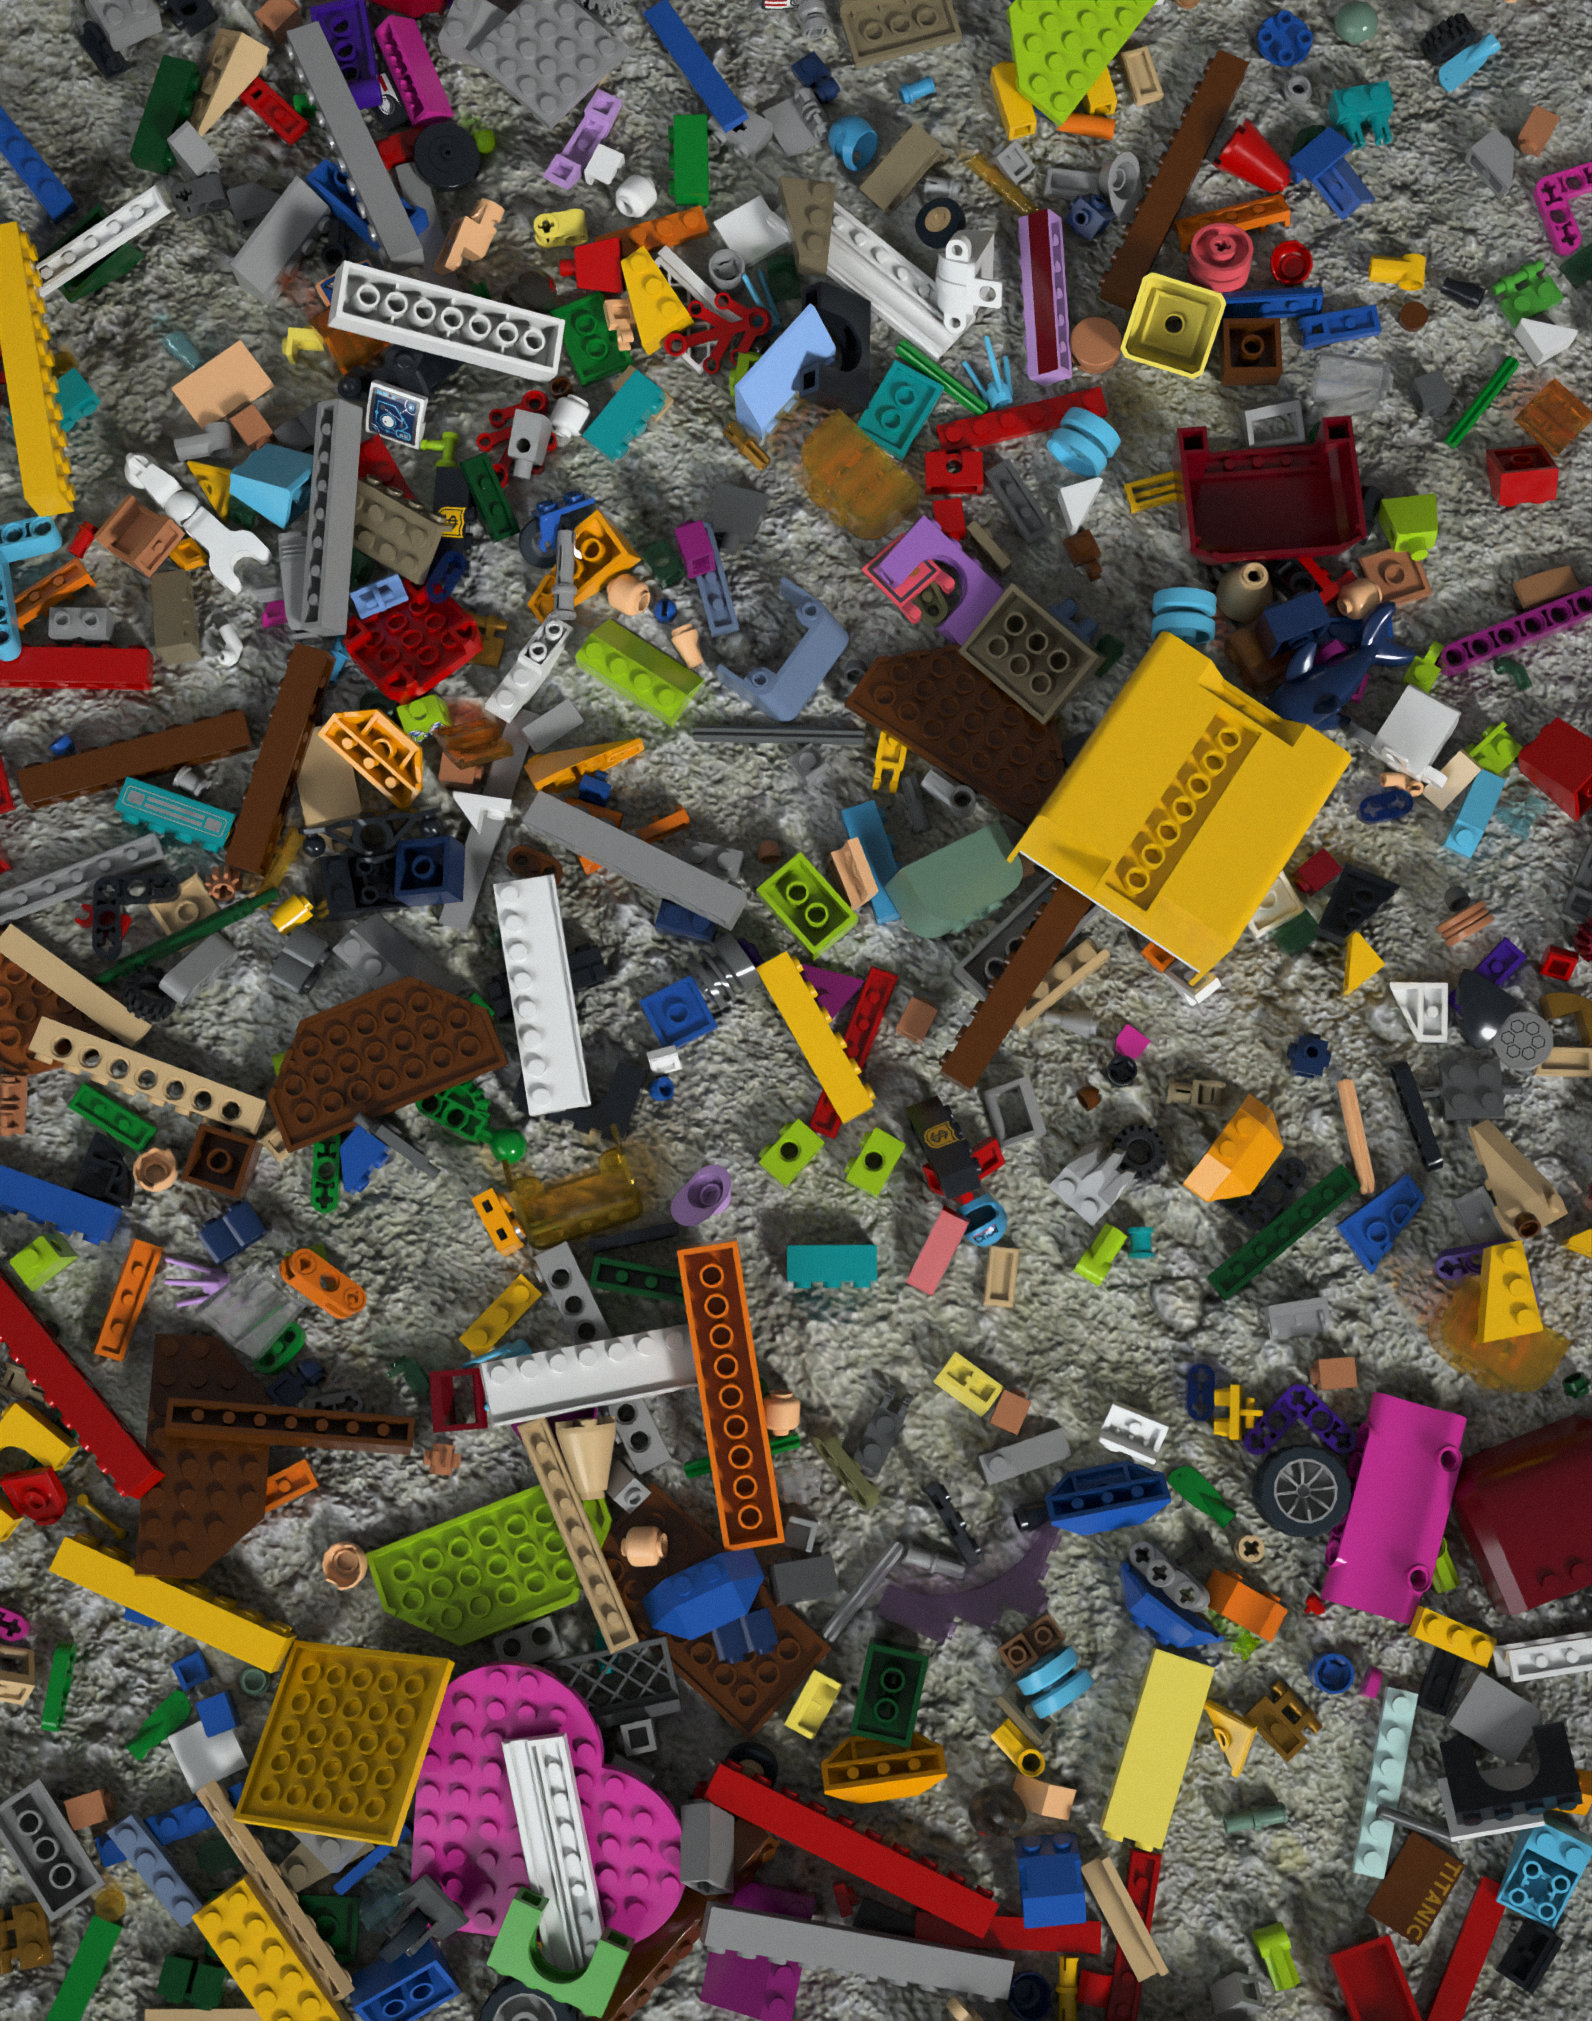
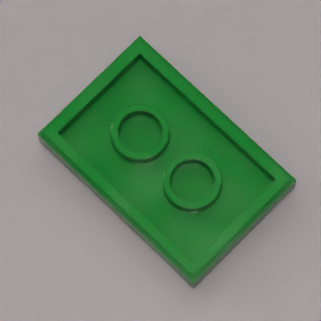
M597 291L550 310L552 317L565 320L562 343L582 388L624 372L629 365L634 367L629 351H619L617 330L608 331L603 309L606 299L602 291Z

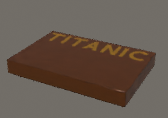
M1410 1830L1387 1869L1384 1879L1379 1883L1364 1911L1412 1943L1420 1946L1466 1865Z

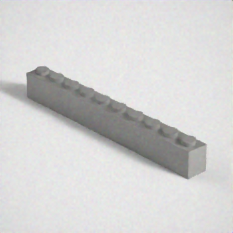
M315 21L286 31L288 43L284 44L287 56L290 61L295 60L297 64L295 66L297 78L300 83L305 82L307 86L305 94L310 106L315 105L318 110L315 111L320 128L325 127L328 132L325 134L328 146L331 151L336 150L338 154L336 157L338 168L341 173L346 172L349 178L346 179L347 187L351 196L356 195L359 200L356 204L361 218H367L370 224L367 225L368 233L372 242L377 241L380 246L377 250L382 264H388L393 274L424 264L422 245L319 22Z
M708 1900L700 1934V1940L703 1945L707 1946L708 1951L725 1954L727 1949L738 1951V1956L747 1959H756V1955L766 1956L769 1962L786 1965L787 1960L799 1962V1967L808 1970H817V1966L828 1967L830 1973L847 1976L848 1971L859 1973L860 1978L869 1981H877L878 1977L889 1978V1983L906 1987L908 1982L917 1983L920 1989L937 1992L938 1987L949 1989L950 1994L959 1997H967L968 1993L978 1994L979 1999L996 2003L998 1998L1008 2000L1015 1963L1014 1960L1005 1954Z

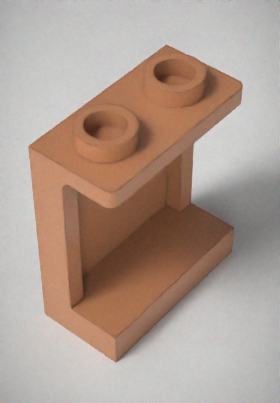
M128 494L97 531L94 538L109 553L150 578L184 537L185 533L171 518L164 514L162 516L143 506L134 496Z

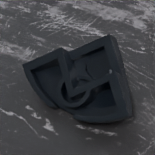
M1464 968L1457 984L1455 1004L1461 1005L1460 1012L1464 1020L1459 1019L1458 1023L1470 1045L1476 1050H1480L1501 1028L1515 1007L1517 1000L1489 980Z
M95 1132L71 1191L130 1208L134 1199L135 1180L133 1170L128 1171L123 1160L124 1152L111 1139Z

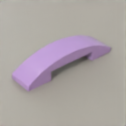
M598 88L584 110L585 116L562 153L555 155L543 174V178L569 190L584 174V170L597 145L604 143L620 111L622 100Z

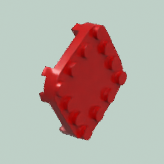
M432 576L429 580H425L424 584H416L409 579L402 581L409 597L408 601L361 620H358L353 615L347 621L348 629L344 635V640H342L351 659L385 696L391 700H396L400 705H407L413 699L426 693L470 661L483 649L481 633L471 613L468 615L442 589L440 582Z

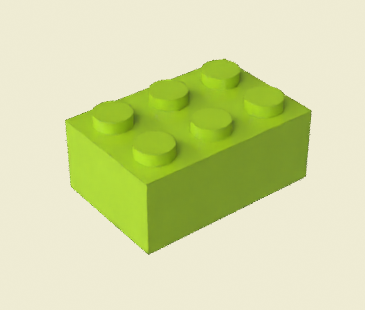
M801 851L756 889L758 899L813 961L858 924L856 913Z

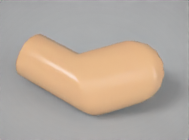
M1382 772L1379 776V783L1382 787L1395 786L1409 797L1420 795L1424 789L1422 782L1403 772Z

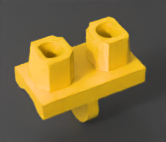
M1230 1384V1388L1216 1389L1214 1391L1215 1406H1230V1418H1214V1434L1229 1437V1440L1243 1441V1416H1245V1428H1254L1255 1417H1263V1410H1255V1398H1246V1409H1243L1244 1386Z

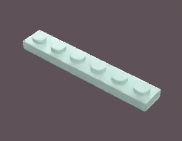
M1388 1686L1385 1687L1351 1870L1354 1873L1380 1879L1385 1877L1394 1823L1377 1817L1376 1809L1379 1805H1383L1397 1810L1418 1693Z

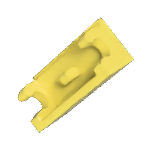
M956 1351L933 1381L981 1418L1004 1388V1386Z
M814 1668L788 1714L784 1725L814 1740L843 1684Z

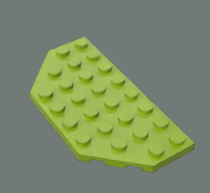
M1014 0L1007 9L1006 16L1007 23L1010 25V46L1012 60L1015 62L1017 92L1057 126L1061 127L1157 0Z
M541 1484L366 1553L367 1562L384 1612L462 1648L575 1603L583 1589ZM605 1498L581 1500L599 1546L602 1548L613 1524Z

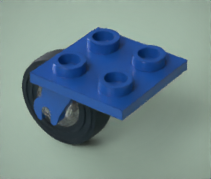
M575 490L564 494V499L561 501L553 502L550 499L536 504L537 509L530 511L534 519L524 525L519 535V549L524 559L537 568H553L557 557V531L567 530L560 522V516L595 503L594 497Z

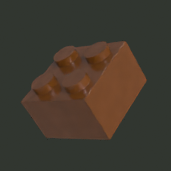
M1280 318L1223 319L1218 332L1220 386L1277 385L1283 372Z
M200 1123L180 1180L244 1201L263 1144L256 1140Z

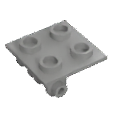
M802 84L794 88V96L762 111L763 117L773 123V134L787 159L827 140L832 126L811 87L807 88Z

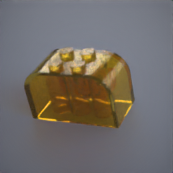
M840 408L833 412L804 441L801 450V478L805 489L810 494L811 501L820 509L824 507L830 513L829 517L832 522L839 528L843 526L854 537L868 541L880 539L890 533L918 506L920 486Z
M1468 1276L1454 1279L1428 1323V1337L1435 1351L1449 1360V1367L1461 1374H1464L1465 1371L1475 1377L1474 1382L1486 1390L1493 1388L1501 1393L1516 1394L1535 1391L1543 1387L1553 1375L1572 1341L1542 1323L1543 1331L1475 1344L1481 1287L1478 1282Z

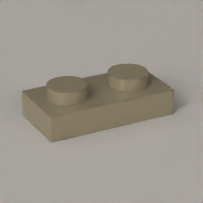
M975 520L966 526L965 538L1001 578L1010 572L1012 565L1011 555L1003 546L998 547L988 528L984 525L979 526Z
M1014 1680L995 1701L1037 1748L1049 1737L1058 1724L1050 1715L1039 1719L1030 1705L1034 1697L1032 1695H1024Z

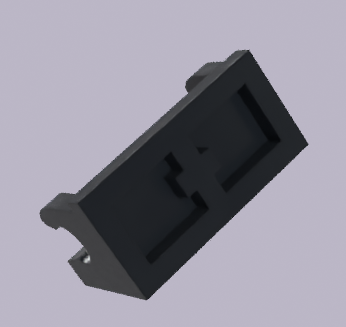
M1526 1917L1497 1966L1496 1971L1533 1995L1565 1940Z

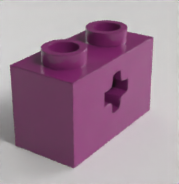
M689 520L680 524L677 529H674L677 550L689 579L716 570L714 551L702 520L697 522Z

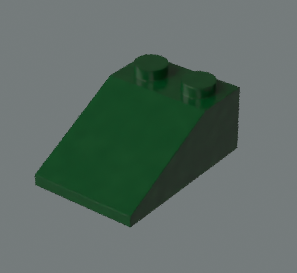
M98 204L43 254L38 262H41L111 215L112 212ZM132 238L58 288L67 301L73 303L123 276L146 255Z
M870 1636L850 1734L910 1748L930 1650Z

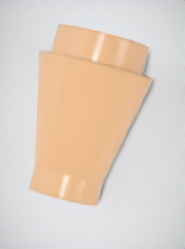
M687 624L672 630L671 635L673 638L671 641L686 662L688 669L703 664L697 629H694L692 624Z

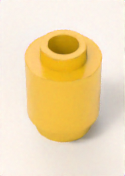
M293 894L273 911L274 914L269 919L285 936L289 932L292 933L296 926H302L313 916L310 910L314 906L303 894L299 897Z

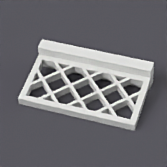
M666 245L658 252L659 257L655 260L658 268L662 267L668 273V283L672 289H685L687 291V303H682L685 308L688 307L693 297L695 300L703 303L706 309L731 323L742 320V318L729 310L723 311L718 309L714 302L717 294ZM628 289L620 296L621 299H630ZM719 298V305L721 307L727 306V303ZM695 304L692 306V308L701 307L699 304ZM694 322L695 324L692 326L707 327V330L715 327L708 322ZM692 327L687 329V336L692 335ZM746 331L741 332V333H738V334H735L734 337H733V339L731 340V342H732L738 335L741 337ZM710 341L694 346L707 347V356L699 365L692 359V347L688 348L687 353L681 357L698 374H701L704 371V360L712 353L711 346H715L718 341ZM673 342L672 348L678 351L682 348V343ZM714 360L708 361L707 367H708Z

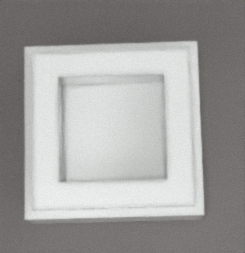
M675 1045L646 1052L653 1076L682 1069Z

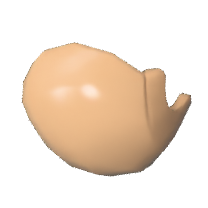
M152 1147L147 1152L142 1153L133 1164L134 1179L142 1189L147 1191L160 1192L168 1189L178 1177L179 1165L175 1155L169 1148L163 1150Z
M340 1541L331 1545L324 1553L322 1561L326 1581L337 1586L338 1590L355 1587L365 1577L368 1568L367 1556L363 1549L349 1541Z

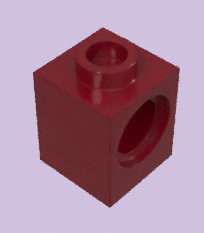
M1323 847L1301 865L1292 876L1295 878L1294 884L1302 893H1308L1312 897L1337 877L1343 869Z

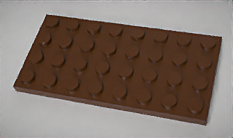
M651 1482L647 1487L651 1494L631 1514L625 1511L609 1530L601 1551L636 1635L642 1640L666 1634L674 1671L750 1741L832 1647L788 1606L775 1607L772 1592L763 1583L760 1584L749 1612L770 1607L779 1638V1644L774 1645L775 1651L760 1656H757L756 1651L744 1654L745 1660L728 1665L726 1659L719 1661L712 1632L706 1633L694 1640H688L653 1629L641 1600L664 1579L719 1553H724V1547L654 1482ZM656 1526L662 1533L666 1534L668 1554L662 1559L660 1564L657 1566L634 1567L629 1563L627 1556L624 1557L622 1555L621 1541L623 1538H626L628 1531L632 1527ZM661 1644L649 1647L660 1658L663 1656Z

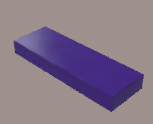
M1505 937L1472 971L1499 987L1527 956ZM1456 987L1448 995V1004L1462 1017L1460 1012L1461 1005L1455 1004Z

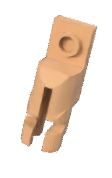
M482 198L481 201H477L468 217L463 216L453 219L432 270L440 275H445L459 268L462 263V257L470 261L482 259L486 255L493 236L497 231L493 225L501 222L505 211L504 208L491 200Z

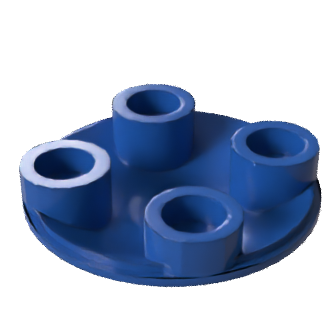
M1287 10L1280 11L1278 14L1267 18L1257 32V46L1262 56L1270 63L1282 67L1293 66L1303 61L1308 55L1313 41V34L1306 24Z

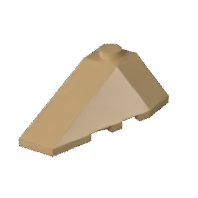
M219 28L208 52L206 63L210 67L207 75L202 77L201 97L195 100L192 115L188 120L201 137L267 64V54L270 49L243 32Z
M1489 1119L1468 1129L1478 1162L1485 1166L1488 1179L1485 1180L1486 1188L1493 1191L1497 1203L1493 1207L1495 1216L1508 1239L1516 1241L1521 1239L1514 1227V1219L1521 1212L1533 1213L1538 1218L1541 1228L1568 1214L1563 1199L1558 1195L1554 1186Z

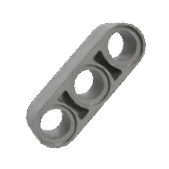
M215 932L163 977L159 988L180 1006H185L235 962L240 951L218 932Z

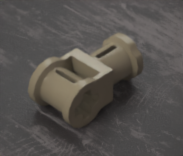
M1168 1078L1165 1104H1170L1171 1102L1188 1104L1189 1109L1221 1114L1223 1113V1108L1221 1107L1222 1089L1226 1088V1083L1215 1080L1193 1079L1190 1084L1175 1082L1173 1078Z
M6 1362L5 1367L7 1370L0 1384V1393L17 1399L29 1401L34 1399L45 1403V1407L52 1408L42 1397L44 1392L37 1390V1388L43 1390L41 1386H35L26 1377L25 1372L28 1370L23 1366Z

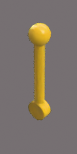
M81 1494L77 1497L78 1505L86 1506L115 1532L117 1539L122 1540L126 1537V1530L117 1527L90 1502L88 1495Z

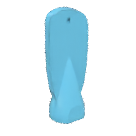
M1487 33L1479 43L1469 46L1446 62L1438 73L1442 88L1447 92H1451L1479 70L1489 56L1501 49L1499 41L1492 33Z

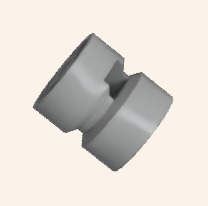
M719 250L713 254L709 261L711 289L716 294L725 292L732 299L740 296L746 286L742 279V275L746 274L745 261L741 254L735 250ZM726 296L720 297L722 299L728 300Z

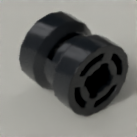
M1121 1055L1113 1058L1106 1067L1105 1077L1107 1082L1114 1088L1127 1087L1137 1076V1065L1129 1056Z

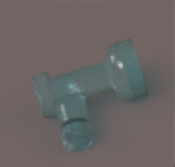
M1529 795L1525 801L1527 811L1523 818L1507 812L1502 807L1496 815V818L1502 819L1513 826L1511 833L1524 841L1529 837L1528 831L1536 817L1544 815L1550 807L1545 801Z

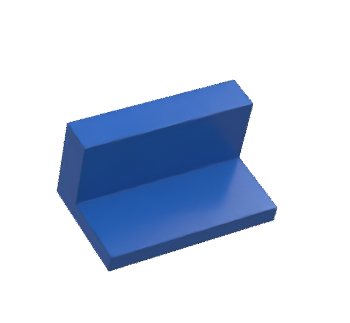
M1329 126L1288 161V166L1291 170L1289 177L1292 178L1291 180L1295 184H1298L1304 178L1313 183L1352 150L1353 144Z
M1344 157L1313 182L1341 220L1347 219L1361 204L1372 203L1375 200V197Z

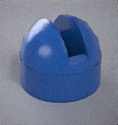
M669 599L659 600L654 606L655 618L661 623L672 622L677 616L675 603ZM664 604H668L667 616H662Z
M65 733L56 739L49 748L56 756L67 755L66 750L73 754L75 743L69 734Z
M665 1076L652 1080L648 1086L650 1090L649 1096L656 1101L669 1100L674 1094L673 1083Z

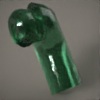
M1319 124L1301 129L1297 133L1290 156L1296 155L1321 134L1326 127Z
M1509 656L1500 657V660L1494 662L1493 668L1496 674L1504 675L1507 672L1512 675L1519 692L1533 686L1522 663Z

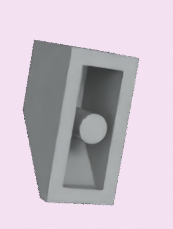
M188 121L183 123L167 139L179 166L194 180L208 174H219L222 167L216 154Z
M1495 127L1470 147L1464 161L1500 200H1503L1512 186L1514 147L1508 136L1501 134Z

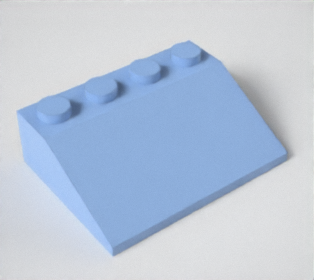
M811 303L734 386L736 419L762 440L768 433L772 435L779 428L780 420L786 413L791 414L799 405L800 370L817 363L833 368L836 363V347L817 310Z

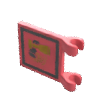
M902 532L866 564L861 571L915 625L922 619V612L911 601L933 581L948 595L955 590V580L942 571L932 560H926L921 562L904 582L893 590L873 569L903 537L905 533Z

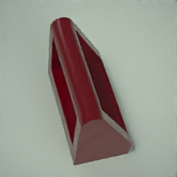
M479 1368L429 1372L433 1433L488 1428L487 1410L484 1409L486 1398ZM472 1375L475 1423L456 1424L453 1377Z

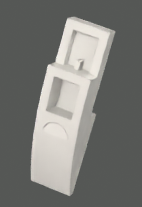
M551 614L547 616L519 653L516 664L485 703L486 710L509 724L522 706L526 707L535 695L574 631L573 627L563 621L551 618Z

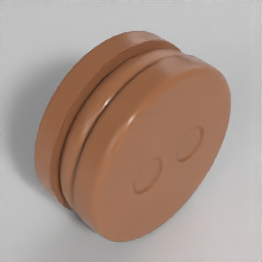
M1098 316L1088 317L1077 323L1070 335L1071 361L1074 366L1089 374H1100L1111 369L1117 362L1121 351L1122 336L1118 327L1110 320Z
M1483 899L1473 903L1436 926L1437 932L1439 934L1442 933V938L1447 939L1444 943L1448 948L1495 920L1493 914H1489Z

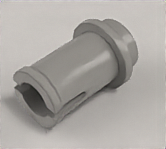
M930 174L927 175V183L925 182L924 187L925 193L944 195L950 199L953 197L958 198L961 181L956 180V177L947 179L931 176Z

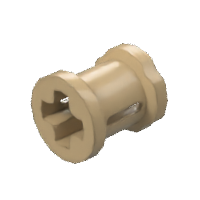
M1241 1535L1234 1542V1553L1241 1561L1257 1562L1264 1555V1543L1255 1535ZM1245 1542H1254L1252 1549L1255 1553L1253 1555L1243 1553L1246 1550L1243 1545Z

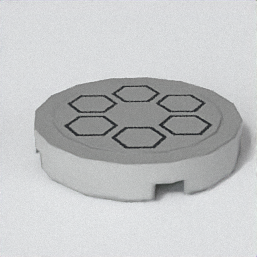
M1515 1012L1508 1016L1501 1028L1493 1036L1494 1051L1507 1067L1518 1071L1532 1070L1550 1057L1554 1047L1553 1032L1548 1023L1539 1015L1530 1012Z

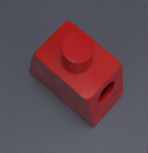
M622 236L574 247V259H560L559 261L561 277L576 276L577 288L615 293L626 291L625 278L620 263L623 260Z

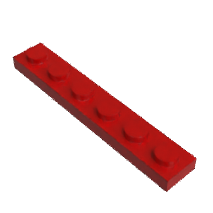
M1101 386L937 425L936 432L941 449L947 450V454L958 453L959 450L964 448L974 449L1061 428L1062 418L1068 409L1072 407L1085 409L1100 418L1107 417L1108 410Z

